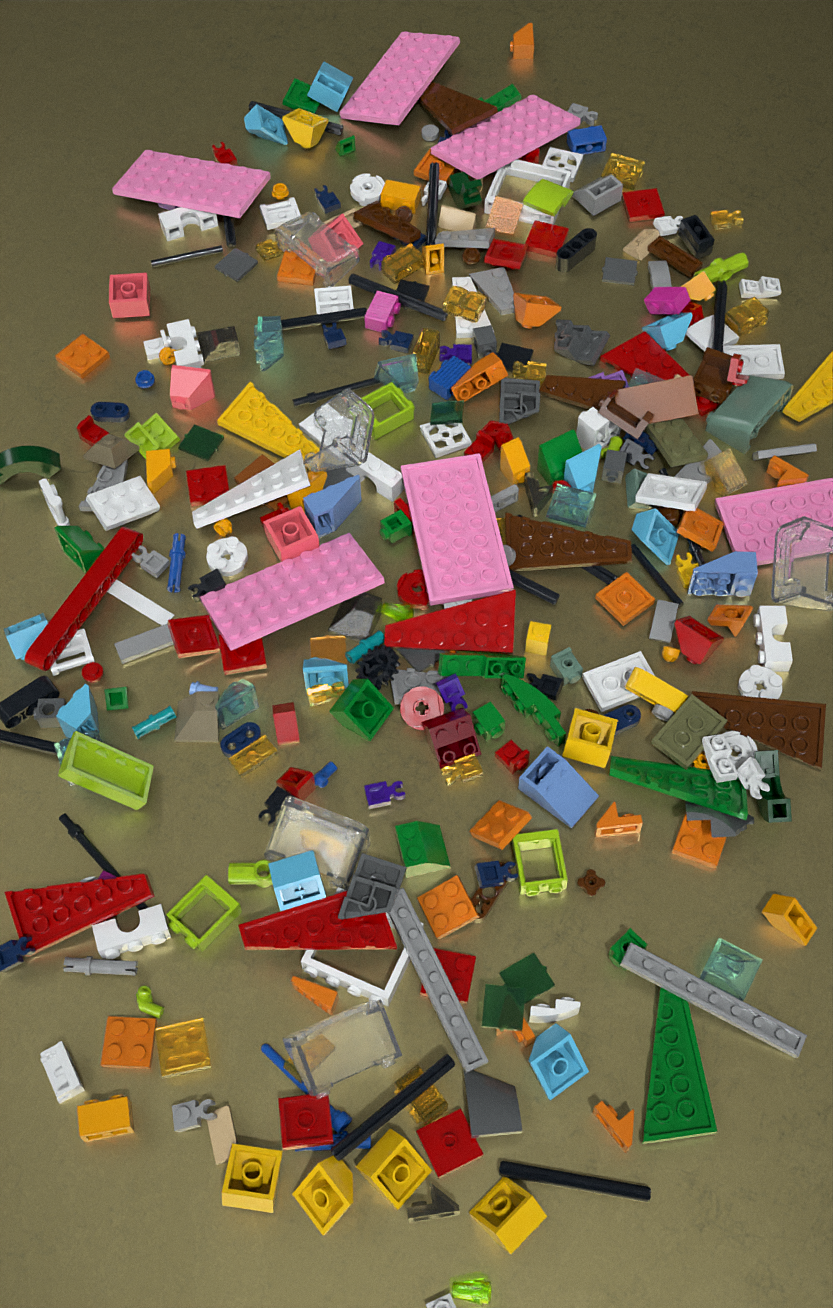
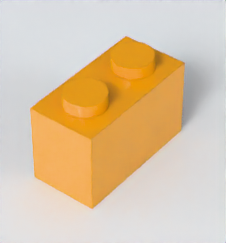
M386 179L380 194L381 207L397 210L401 206H407L415 214L421 200V186Z
M113 1095L109 1097V1100L101 1102L96 1099L84 1102V1105L77 1106L79 1136L84 1142L134 1133L132 1103L124 1095Z

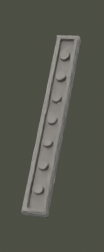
M401 888L393 908L388 914L465 1073H468L487 1064L489 1061L404 888Z
M633 943L629 944L620 966L794 1058L799 1057L807 1037L806 1034Z

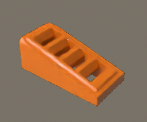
M297 976L292 977V986L296 991L326 1013L333 1015L339 1001L337 991Z

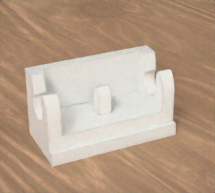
M62 1041L40 1053L41 1062L59 1104L85 1091L68 1049Z

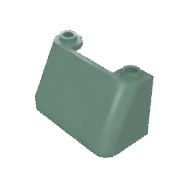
M748 375L749 381L747 384L738 386L715 412H711L708 415L705 431L746 454L751 447L749 445L750 439L752 440L758 436L760 428L776 411L783 412L784 407L790 400L794 387L793 384L784 380Z

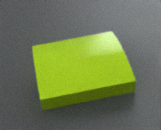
M541 179L523 199V203L528 207L555 217L561 206H566L574 191Z
M157 413L143 425L139 422L136 423L124 434L130 442L139 446L140 450L138 451L145 459L146 451L170 449L180 441V438Z

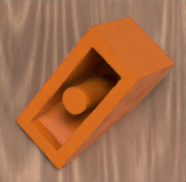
M528 23L513 34V41H510V52H513V59H533L534 37L532 23Z

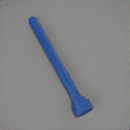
M265 1043L261 1046V1051L306 1095L318 1093L269 1044ZM330 1104L332 1128L337 1133H341L351 1123L352 1118L345 1111L336 1110Z

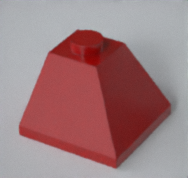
M691 616L677 619L674 623L681 652L693 664L700 665L706 662L724 640V637Z

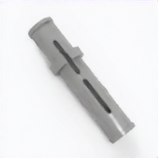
M87 956L86 958L65 957L64 965L66 967L63 968L64 972L85 973V975L97 973L136 976L138 961L93 959V956Z

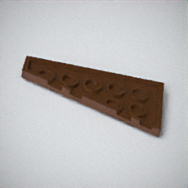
M434 82L429 84L418 99L452 135L498 113L497 107Z
M505 512L506 545L513 548L516 552L515 561L508 567L514 572L632 563L630 540L608 535L601 536L590 531H579L573 527L546 521H535L529 517L513 516L511 513Z
M692 691L695 697L728 720L723 729L741 732L740 735L746 738L749 736L760 745L772 750H778L779 753L816 769H822L826 704Z

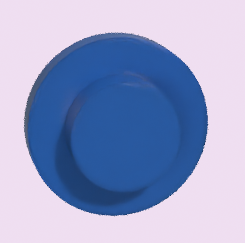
M142 370L138 372L135 381L138 387L149 388L154 384L155 378L150 371Z

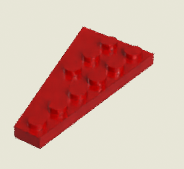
M645 331L600 356L601 362L613 365L617 371L623 370L631 375L632 379L641 384L673 379L677 374L681 377L689 376ZM696 396L698 415L703 417L717 408L718 403Z
M516 589L385 625L384 645L400 649L513 654Z
M146 874L4 892L19 939L21 937H32V940L26 944V949L35 948L34 954L92 927V925L99 924L155 897Z
M348 890L238 925L245 950L397 949V945L386 913L338 919Z

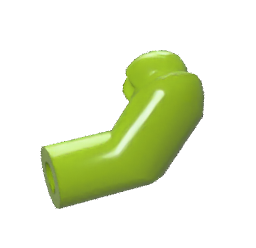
M619 436L611 437L609 446L601 449L600 459L606 458L607 449L620 451L623 445L622 438Z
M140 986L136 993L139 1010L160 1019L163 1015L164 1007L153 1003L151 989L148 986Z

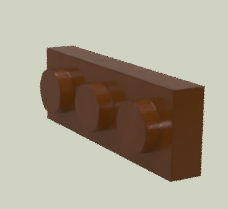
M661 236L648 245L650 253L663 261H667L669 265L690 278L702 268L703 262Z

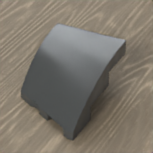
M557 319L556 341L554 343L555 352L575 362L594 366L610 338L607 331L591 330L589 325H574L571 320Z
M503 378L500 389L499 422L510 424L539 413L540 381Z
M685 801L687 821L710 820L712 838L734 837L740 834L741 831L746 830L747 824H754V817L749 814L747 815V820H743Z
M362 853L347 895L344 897L338 919L342 920L391 912L407 867Z
M463 1069L471 1138L522 1133L521 1116L515 1086L474 1070L465 1073Z

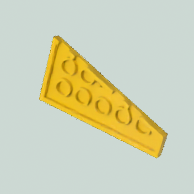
M833 351L788 402L782 413L800 422L833 403Z
M251 381L217 420L219 426L281 457L286 458L300 450L308 470L313 468L319 470L326 461V455L312 441H309L299 428L297 429L292 425V421L274 404H271L265 398V395L255 388Z

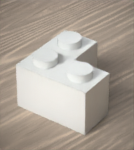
M594 407L588 411H583L578 417L576 435L580 446L585 450L597 444H600L602 449L610 443L611 437L620 435L621 428L600 415Z

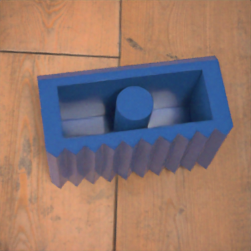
M602 125L573 129L567 133V144L570 152L588 155L606 151L607 137Z
M455 355L449 360H444L440 369L430 374L428 378L429 389L448 400L453 395L451 388L471 366L455 357Z

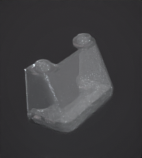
M308 211L281 224L274 230L278 247L283 252L286 250L289 253L293 251L314 268L315 274L325 279L323 282L325 287H333L360 261L358 248L354 244L350 245L322 222L314 212Z
M350 388L345 389L315 409L314 424L323 431L320 450L316 454L313 452L306 454L303 465L313 472L358 467L367 461L375 415L372 408Z
M803 516L783 524L777 529L774 544L771 590L773 602L780 605L823 611L833 610V590H828L829 554L833 553L832 526Z
M287 796L281 806L264 856L267 861L274 862L314 850L320 874L327 877L330 883L329 886L335 890L339 887L347 891L352 877L355 875L361 854H366L371 845L370 831L360 822L298 798Z
M381 999L358 1004L282 1038L285 1049L310 1096H316L317 1099L331 1093L330 1089L334 1084L373 1066L381 1065L382 1068L392 1066L396 1063L395 1059L402 1056Z

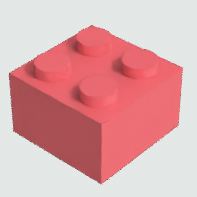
M147 273L110 275L109 305L113 318L150 316V284Z
M301 506L263 521L265 535L280 562H283L285 559L296 558L304 551H312L319 548L318 535Z

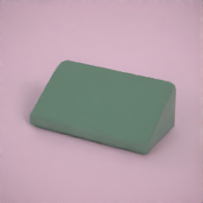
M637 469L631 470L625 476L627 506L632 509L652 508L653 505L636 502V494L647 476V473Z

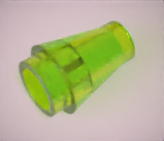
M385 602L382 605L381 613L399 622L413 618L414 609L410 608L409 605Z
M485 1278L453 1282L452 1298L461 1299L482 1307L484 1304H490L491 1281H485Z

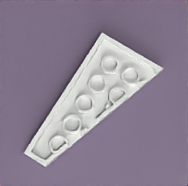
M296 451L193 511V523L196 529L311 486L301 451Z

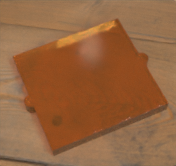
M495 196L486 227L495 228L499 233L504 232L514 236L524 204L512 201L511 198L506 199Z
M326 635V637L310 638L311 658H326L347 665L345 636L330 637Z

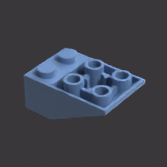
M359 474L303 498L305 514L315 529L318 538L335 532L362 501Z
M735 551L694 568L687 593L697 596H750L758 574L756 552Z
M548 746L519 777L518 789L571 829L599 798V795L563 757Z

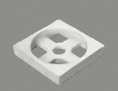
M550 147L542 165L570 171V182L573 183L583 160V154ZM552 156L561 157L559 161L550 160ZM568 159L576 161V166L568 164Z
M456 413L420 425V431L435 458L467 448L472 444ZM445 424L453 425V426H455V427H453V428L446 427ZM437 426L438 433L429 435L431 430ZM444 432L449 433V436L443 437L442 434ZM462 433V441L455 443L453 436ZM442 440L445 441L447 446L438 448L434 443Z

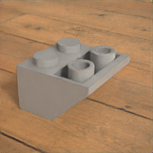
M611 174L600 177L575 190L572 196L594 216L621 201L623 184Z

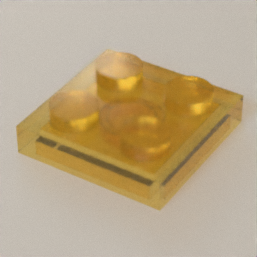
M611 153L601 177L612 174L623 184V188L634 190L644 169L645 161Z
M203 1018L155 1029L161 1076L163 1079L212 1068Z

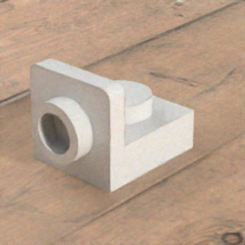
M160 330L161 338L143 341L148 360L159 358V353L164 347H172L170 336H165L164 330Z

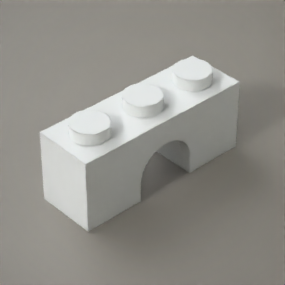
M180 207L158 214L160 225L167 241L184 237L183 228L188 224L198 225L201 231L218 226L215 213Z
M189 319L168 323L167 329L172 349H182L174 352L176 364L178 366L201 368L204 365L202 354H198L201 351L198 340L194 341V338L197 337L195 327L190 326Z
M357 445L345 457L346 471L354 476L359 474L360 482L366 477L370 478L375 483L377 492L391 502L405 489L401 472Z
M759 606L757 614H754L753 617L754 627H757L758 630L756 632V645L760 646L758 663H762V667L774 672H788L793 661L790 642H779L773 637V635H784L788 624L785 606Z
M159 904L138 911L140 923L132 932L121 931L115 918L92 925L97 949L102 959H114L120 956L121 953L127 951L136 952L141 950L143 946L161 944L166 939L171 938L162 905Z

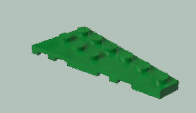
M611 756L609 776L747 820V793L738 777L736 780L716 783L709 769L689 767L685 770L680 765Z
M660 988L642 1144L711 1135L718 1132L688 1001L663 988Z

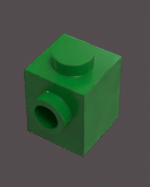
M492 702L472 712L474 730L479 736L482 735L486 742L492 738L496 739L504 733L505 720Z

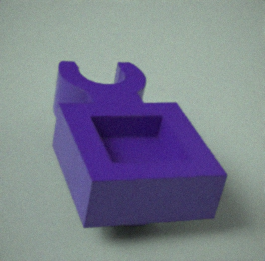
M379 241L372 252L370 268H373L375 264H379V271L383 270L384 262H390L396 251V246Z
M453 344V348L440 346L441 354L439 361L449 360L455 355V357H458V359L465 363L472 364V345Z
M456 673L436 682L445 703H449L452 711L456 710L457 704H462L465 709L468 707L465 699L461 697L465 695V692Z
M386 781L365 785L364 790L369 809L391 805V798L396 800L405 799V792H396V789L403 788V782L396 781L389 787H387Z

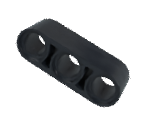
M585 228L559 248L556 255V269L560 272H568L591 254L596 247L597 232L592 228Z
M41 676L0 702V720L6 728H14L34 715V707H37L38 699L58 698L60 692L47 676Z

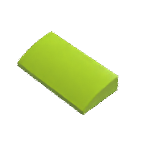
M75 731L65 751L58 777L138 810L147 803L154 766Z

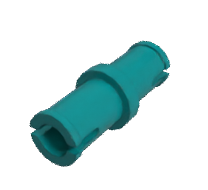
M378 630L366 640L362 639L359 641V645L345 653L346 659L349 663L354 664L362 658L363 654H368L369 648L373 651L376 645L379 646L384 643L385 635Z
M168 706L155 715H149L148 719L132 726V729L137 738L140 739V737L155 729L156 731L159 730L160 726L177 718L171 706Z

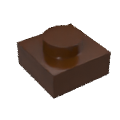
M658 507V511L672 525L679 524L680 509Z

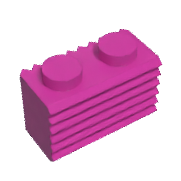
M654 287L652 292L644 298L646 307L651 315H679L691 300L686 287Z
M377 291L365 315V328L373 331L376 330L377 332L388 330L389 327L392 328L395 319L394 315L399 314L401 308L398 296Z

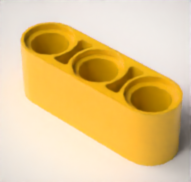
M634 667L624 686L627 690L654 706L656 704L662 705L674 713L689 698L683 692L638 667Z

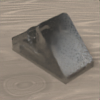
M527 472L524 476V487L532 515L535 517L551 499L553 485L540 487L539 481L534 478L533 472Z
M429 1183L432 1204H427L426 1201L412 1203V1207L407 1208L408 1223L457 1216L460 1213L459 1205L433 1184Z

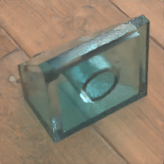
M412 354L377 362L374 378L385 385L393 382L404 393L413 392L419 383L416 355Z
M242 679L230 684L224 690L215 705L222 730L259 708L255 686Z
M719 938L700 979L744 1001L762 963V959Z

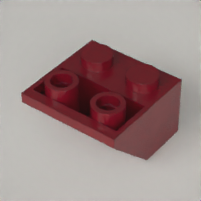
M463 708L422 722L428 744L440 769L482 755L471 716Z

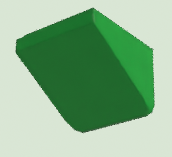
M354 135L338 141L335 150L340 157L356 151Z
M128 686L104 689L107 711L129 708Z

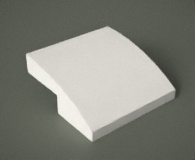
M351 285L314 289L317 314L354 309Z
M714 315L693 324L686 332V335L704 352L707 347L712 348ZM725 324L723 345L736 344L740 337Z

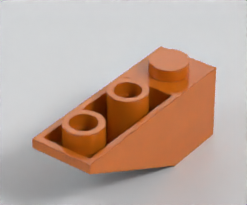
M492 352L477 361L456 382L451 391L460 405L507 377L508 373L502 360Z

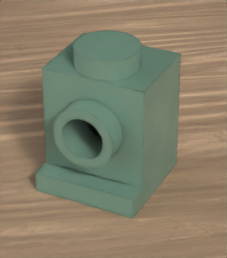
M570 647L551 656L550 667L558 678L564 680V685L576 683L582 677L583 668L573 655Z

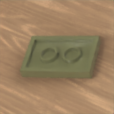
M682 418L647 425L645 431L671 467L707 460L708 453Z
M692 694L656 734L651 744L687 770L704 750L702 738L717 735L728 720Z

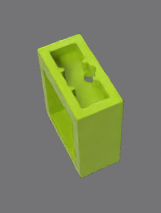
M393 382L353 402L354 416L375 440L414 419V404L411 400L406 399L402 390L399 387L397 388ZM392 400L401 411L379 423L370 411Z
M558 829L517 834L512 839V850L516 873L518 874L520 895L535 896L540 894V892L547 891L559 893L566 889L568 879ZM552 847L558 878L526 882L520 851Z
M205 875L166 916L169 920L168 926L174 933L183 934L186 937L184 941L192 949L197 947L203 952L242 913L240 904L208 875ZM208 894L227 912L199 939L180 920Z

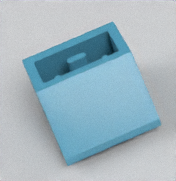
M84 684L81 689L75 691L72 699L66 705H63L56 715L64 735L71 739L75 731L93 739L99 734L97 705L89 686Z
M314 850L268 863L280 911L326 898L327 894Z

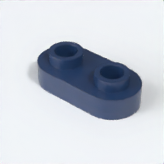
M97 402L90 409L93 419L98 422L123 423L130 417L129 408L124 403Z
M625 705L603 716L618 720L615 735L637 726L640 722L641 712L634 705Z
M247 722L226 735L220 743L222 753L228 758H235L260 741V727L256 723ZM249 734H253V735H254V736L251 737V738H248V737H247ZM231 746L236 747L234 750H229Z

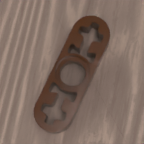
M499 862L500 867L504 866L506 863ZM504 880L500 887H491L496 892L491 898L483 895L482 891L485 888L479 887L471 901L476 909L480 905V900L483 902L481 907L482 914L478 913L480 917L472 921L473 923H481L486 919L509 881Z

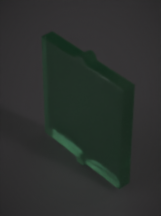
M464 400L432 403L430 425L463 423Z
M194 424L188 434L184 435L185 438L178 446V449L209 461L214 452L218 451L224 436Z
M535 953L499 972L501 979L507 986V992L512 994L519 1007L555 987V983L547 973V967L541 964Z
M486 984L482 1027L499 1029L501 1032L504 1030L522 1032L526 988L509 987L507 984L503 986Z

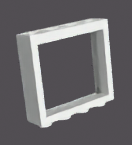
M517 159L499 168L485 198L484 213L533 224L537 220L554 225L560 209L556 216L553 217L528 207L524 203L498 198L497 195L506 175L536 182L545 179L569 189L571 172Z
M338 887L335 894L344 892L346 890ZM387 912L386 916L391 928L395 929V926ZM404 947L385 990L314 960L313 957L317 950H306L301 960V965L304 972L309 973L311 977L316 978L319 976L326 979V983L333 987L340 985L356 997L362 995L369 998V1001L374 1005L377 1003L381 1006L383 1004L389 1007L410 962V958Z

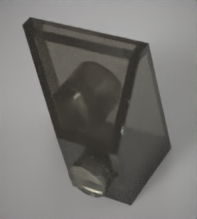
M234 325L196 332L204 363L241 355Z
M364 592L341 602L328 628V632L357 642L362 639L366 640L372 635L382 615V598Z

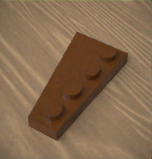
M378 200L354 212V219L362 224L369 225L375 228V230L402 240L404 243L410 244L421 238V231L408 221H401V217L398 214H391L388 207H381V202Z
M546 375L539 393L540 395L588 410L594 407L599 411L601 407L598 404L607 392L612 393L614 389L625 388L626 381Z

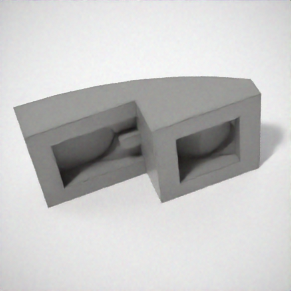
M648 261L652 289L654 287H672L667 261Z
M663 600L657 601L649 639L670 644L679 604Z

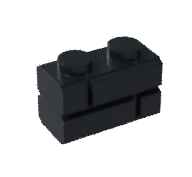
M693 215L682 219L678 235L693 256L699 259L712 253L715 239L709 234L710 232L699 217Z

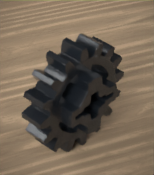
M376 645L373 651L369 648L368 654L362 655L363 661L357 662L360 668L355 670L359 674L356 677L357 679H368L380 690L381 685L388 686L387 681H394L393 674L399 673L396 667L400 666L401 663L397 661L399 656L391 647L382 645L380 648Z

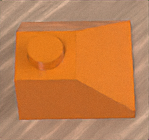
M514 293L513 295L515 317L524 328L540 327L561 311V306L547 296Z

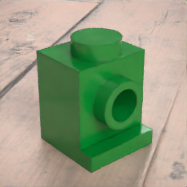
M402 510L380 520V535L385 541L388 539L391 544L407 535H412V523Z
M631 928L610 948L608 953L612 963L619 968L622 967L620 963L626 952L623 949L624 946L628 948L629 944L633 943L646 950L648 945Z

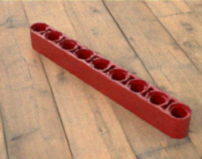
M124 526L119 529L25 654L26 664L43 671L51 668L132 559L131 554H136L139 549L138 547L143 542L142 533Z

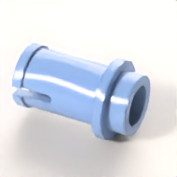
M200 681L192 682L189 694L191 695L197 691H218V687L200 684Z

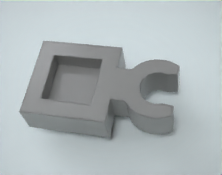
M572 103L567 111L579 117L580 124L585 121L588 125L593 126L594 120L598 119L597 112H588V107Z
M144 546L138 547L142 553L141 555L131 554L133 560L136 563H140L141 569L156 578L170 565L169 559L154 550L150 554L147 553Z
M207 1099L199 1105V1101L192 1100L173 1105L174 1131L183 1132L201 1127V1119L203 1118L209 1121L216 1119L217 1114H207L208 1107L216 1105L215 1101Z

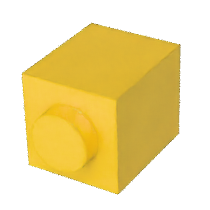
M530 621L525 652L546 656L551 625Z

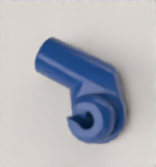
M331 761L314 775V785L320 788L326 787L328 784L327 779L338 769L337 766Z

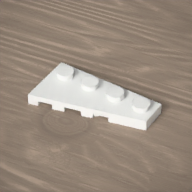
M453 277L456 338H473V328L489 326L491 323L471 277Z

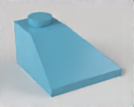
M258 104L244 117L245 128L249 133L283 145L288 144L284 123L281 118Z
M692 312L680 313L679 315L670 314L642 327V330L647 332L663 349H666V351L672 350L677 347L676 344L683 341L693 315Z
M600 444L566 460L564 481L568 482L572 487L570 494L576 501L588 498L594 491L602 447Z
M656 508L637 513L631 530L666 565H670L679 537L677 529Z
M44 613L4 628L6 638L16 660L19 658L25 660L27 650L48 624Z
M318 657L303 661L306 693L345 690L348 687L349 681L346 664Z
M557 1023L536 1037L528 1061L547 1098L552 1100L586 1075L589 1070L571 1034Z

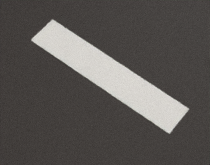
M117 579L107 591L161 626L167 624L168 620L174 616V614Z

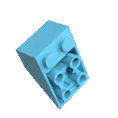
M323 62L307 96L338 112L353 77Z

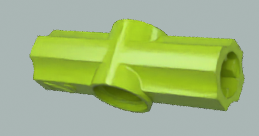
M743 252L724 260L717 258L709 267L695 272L693 278L704 271L711 283L718 280L720 282L723 280L727 281L731 278L732 274L748 267L747 256Z
M260 860L257 863H229V885H257L262 888L273 885L271 874L266 877L258 875L261 871L270 873L268 863L271 862Z

